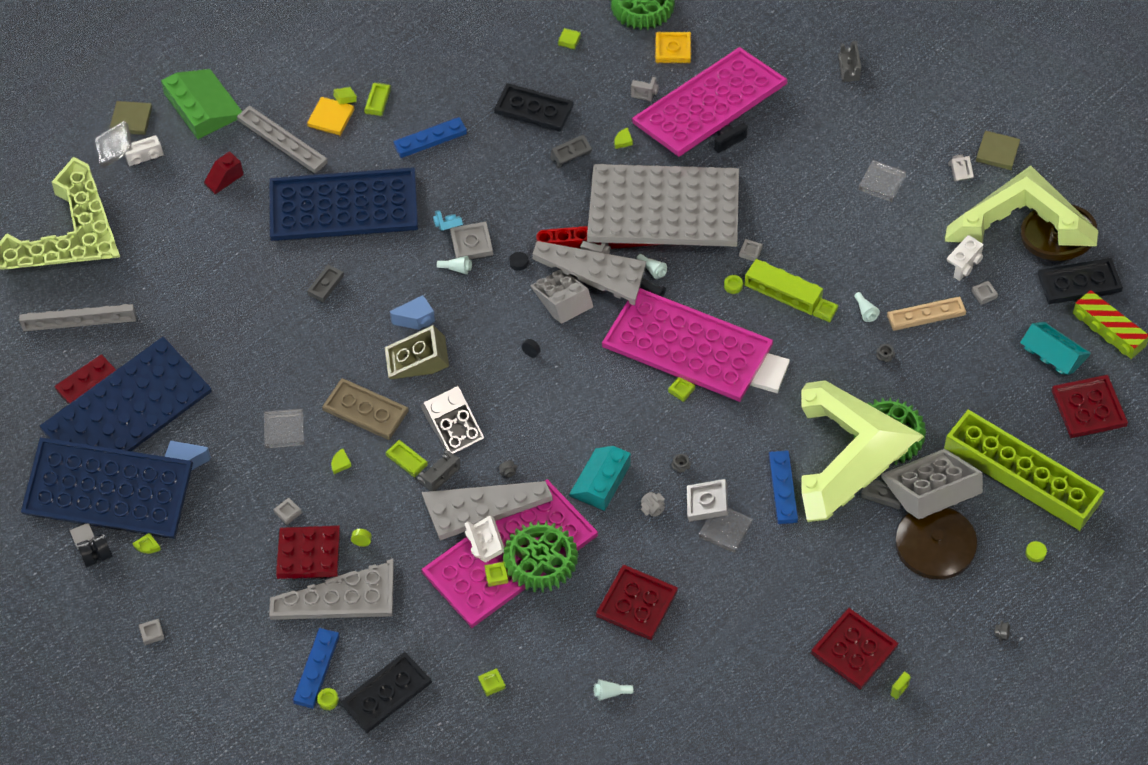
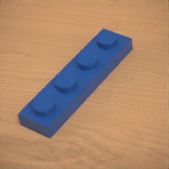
M460 117L393 142L400 158L463 136L467 134V129Z
M789 451L769 452L777 524L797 523L798 516Z
M319 628L293 699L294 704L314 709L318 693L321 690L340 637L338 632Z

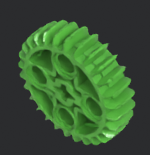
M611 0V9L617 21L621 20L622 25L627 23V28L633 26V29L640 27V30L643 27H646L648 30L651 26L655 29L656 24L661 26L662 22L666 23L667 18L671 17L675 6V0Z
M882 397L881 402L875 399L873 405L868 402V405L904 425L906 422H909L913 427L911 429L924 436L919 442L913 443L908 448L909 450L898 460L904 464L905 458L911 460L912 455L916 456L922 448L926 434L925 422H922V416H918L919 411H913V405L907 407L906 401L903 404L899 403V398L896 402H893L891 397L888 401H885Z
M539 520L537 525L534 526L532 522L529 523L527 528L522 525V531L516 529L515 535L510 534V540H506V547H504L503 561L505 562L504 566L508 576H512L513 582L518 581L519 587L525 584L526 590L529 587H533L534 592H536L537 588H541V591L544 592L546 587L552 591L553 585L557 588L560 587L559 582L566 584V578L571 579L572 572H575V566L578 564L577 545L574 543L573 536H569L568 530L563 532L562 526L556 529L555 522L552 526H548V521L541 525ZM562 547L565 548L566 558L558 553ZM515 555L523 559L519 566L516 564ZM560 565L561 567L555 568L553 566ZM543 572L547 574L546 576H540Z

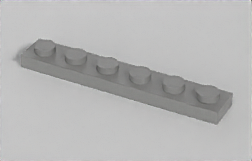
M248 106L237 116L240 123L316 174L328 163L326 157L251 106Z
M133 304L19 315V322L23 331L136 321V312Z

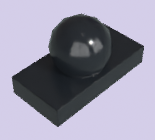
M742 123L733 128V126L727 124L718 130V137L714 140V150L720 153L746 139L748 126Z

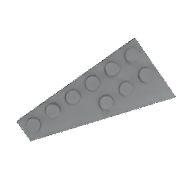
M540 241L536 242L532 256L533 260L551 268L557 267L568 276L569 274L577 276V280L601 291L607 290L612 292L614 297L619 299L623 297L634 306L646 268V261Z
M546 481L421 492L439 540L465 532L467 530L465 523L468 521L474 525L488 516H492L496 521L553 501Z
M387 560V563L378 566L376 564L371 565L368 569L359 572H349L325 580V583L312 584L307 586L306 589L297 592L293 590L271 597L270 620L393 616L394 560Z

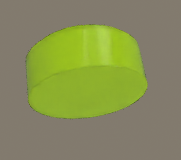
M737 275L726 277L724 289L730 294L741 292L743 280Z
M356 529L352 532L351 542L357 546H368L371 543L372 535L365 529Z
M1038 541L1029 543L1025 552L1026 557L1032 562L1043 561L1047 553L1046 546Z
M325 688L318 693L317 701L322 709L332 710L338 705L339 698L334 689Z

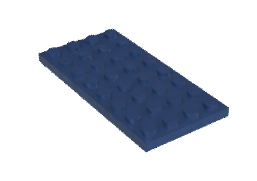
M415 167L269 178L271 241L418 230Z
M161 337L42 423L40 429L49 439L132 451L211 393L212 389L164 337Z
M40 437L21 513L175 539L193 462Z

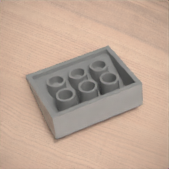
M946 449L881 474L882 479L905 510L918 519L925 518L930 514L983 493L982 472Z

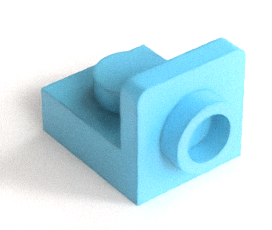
M437 210L435 211L436 216H433L435 226H439L440 230L463 225L461 217H456V214L445 216V220H443L441 212Z

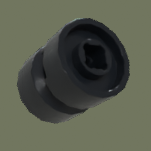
M104 533L94 536L92 541L84 540L77 543L86 568L97 564L99 559L104 561L113 557Z

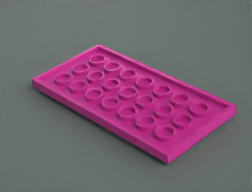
M739 47L634 116L632 121L634 125L680 157L787 84V79Z
M641 288L639 289L635 306L630 304L629 300L627 301L602 342V347L676 377L683 378L741 402L773 346L772 339Z
M548 479L545 481L553 501L495 521L504 547H506V540H510V534L515 535L516 529L522 531V525L527 528L530 522H532L533 526L537 525L538 520L541 525L548 521V526H552L555 522L556 529L562 526L563 532L568 530L569 536L574 538L577 551L596 538L598 532ZM466 537L421 570L431 584L466 623L473 628L524 591L525 584L519 587L518 581L513 582L512 576L507 574V584L488 587L484 565L504 562V553L485 563L481 559L474 557L471 551V541ZM562 547L558 553L566 558L565 548ZM515 555L516 564L519 566L523 559Z

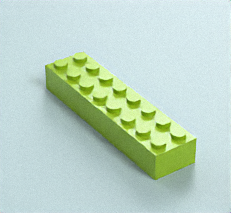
M969 409L946 436L944 449L1079 531L1101 504L1104 490Z

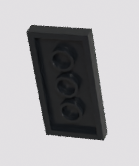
M507 83L494 108V113L561 132L574 105L573 101Z
M1112 258L1038 271L1048 304L1078 300L1090 290L1101 296L1119 293L1123 289Z
M404 652L340 701V703L366 733H369L428 687L432 680Z

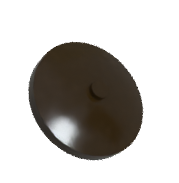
M1072 205L1097 229V223L1088 211L1079 206ZM1036 210L1024 219L1021 226L1023 245L1029 252L1043 259L1056 261L1073 259L1086 253L1092 247L1058 245V230L1055 229V225L1050 221L1046 222L1042 219Z
M947 507L921 519L908 513L898 526L895 544L899 558L908 569L928 579L942 580L961 574L971 565L977 550V536L973 526L966 517L958 511Z

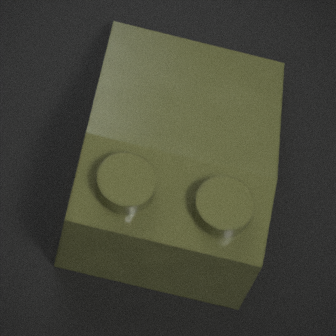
M434 325L385 347L388 378L390 380L433 374L449 367L445 336Z

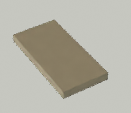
M341 378L322 406L323 411L387 440L391 439L409 412L408 407Z

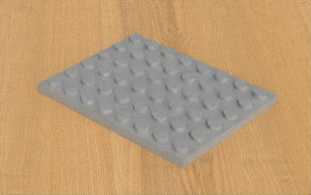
M594 164L587 242L737 247L739 168Z

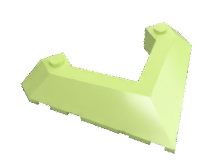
M73 157L52 181L55 195L69 202L74 231L58 237L56 235L42 237L41 240L32 242L29 240L20 241L6 234L0 241V270L120 257L87 163Z
M1030 165L949 224L946 230L945 242H962L969 235L983 243L984 230L989 228L992 222L997 219L1000 221L1009 216L1014 209H1021L1024 206L1030 209L1033 208L1046 222L1050 221L1055 225V229L1058 230V245L1097 246L1098 230Z
M827 381L806 383L801 392L802 409L807 418L828 416L850 434L856 436L822 473L802 476V497L807 521L828 520L837 508L848 503L855 497L854 494L858 490L869 485L892 462L897 461L903 456L913 443L919 442L924 436Z

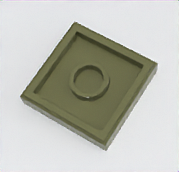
M117 101L109 128L110 132L146 135L152 104Z
M985 131L976 162L1012 170L1020 139Z

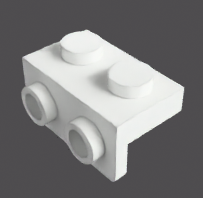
M156 135L122 146L129 166L164 155Z
M969 235L947 257V262L955 266L954 278L958 281L964 276L967 277L975 264L978 265L983 258L982 250L984 244Z
M488 516L474 525L469 521L465 523L467 529L465 534L469 541H471V551L475 558H479L486 563L504 553V545L495 519L492 516Z

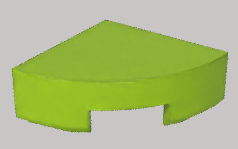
M628 128L621 130L616 135L615 149L633 145Z
M344 449L339 450L332 459L333 474L352 467Z
M146 534L132 543L133 547L142 553H155L161 550L151 534Z

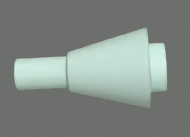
M642 254L637 256L638 260L646 261V268L655 279H660L666 275V263L648 259Z
M468 256L449 261H437V268H448L456 272L468 274L472 269V261L469 260Z
M857 292L854 297L859 303L863 320L865 322L876 320L880 310L866 300L860 292Z
M598 680V683L594 684V695L598 696V700L620 694H633V685H619L603 680Z

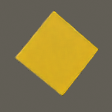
M656 32V63H691V32Z
M321 97L307 125L310 128L341 136L354 111V106L339 104L338 101Z

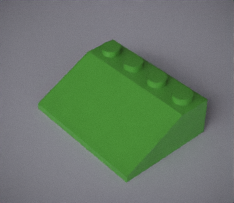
M211 69L178 72L161 80L165 96L197 139L238 120L237 116L242 112Z

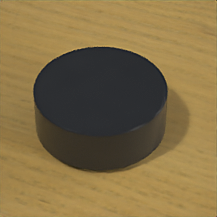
M515 252L510 256L509 261L512 269L521 271L528 266V257L525 253Z
M526 339L521 345L522 350L529 357L535 358L541 352L539 344L532 339Z

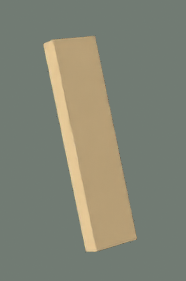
M959 296L888 312L887 317L892 330L895 331L966 315V310Z

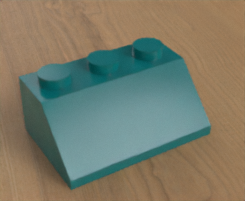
M1045 322L1032 323L1020 342L1025 346V350L1032 354H1038L1041 356V361L1046 364L1051 363L1056 367L1055 370L1063 375L1073 374L1091 354Z
M615 446L595 448L569 496L605 511L631 466V453Z

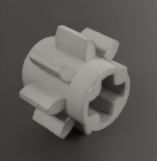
M649 492L641 499V510L646 516L650 514L656 517L664 511L665 503L663 501L665 499L660 493Z

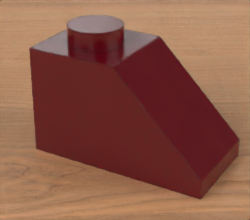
M229 151L214 162L204 184L216 195L244 175L241 161Z

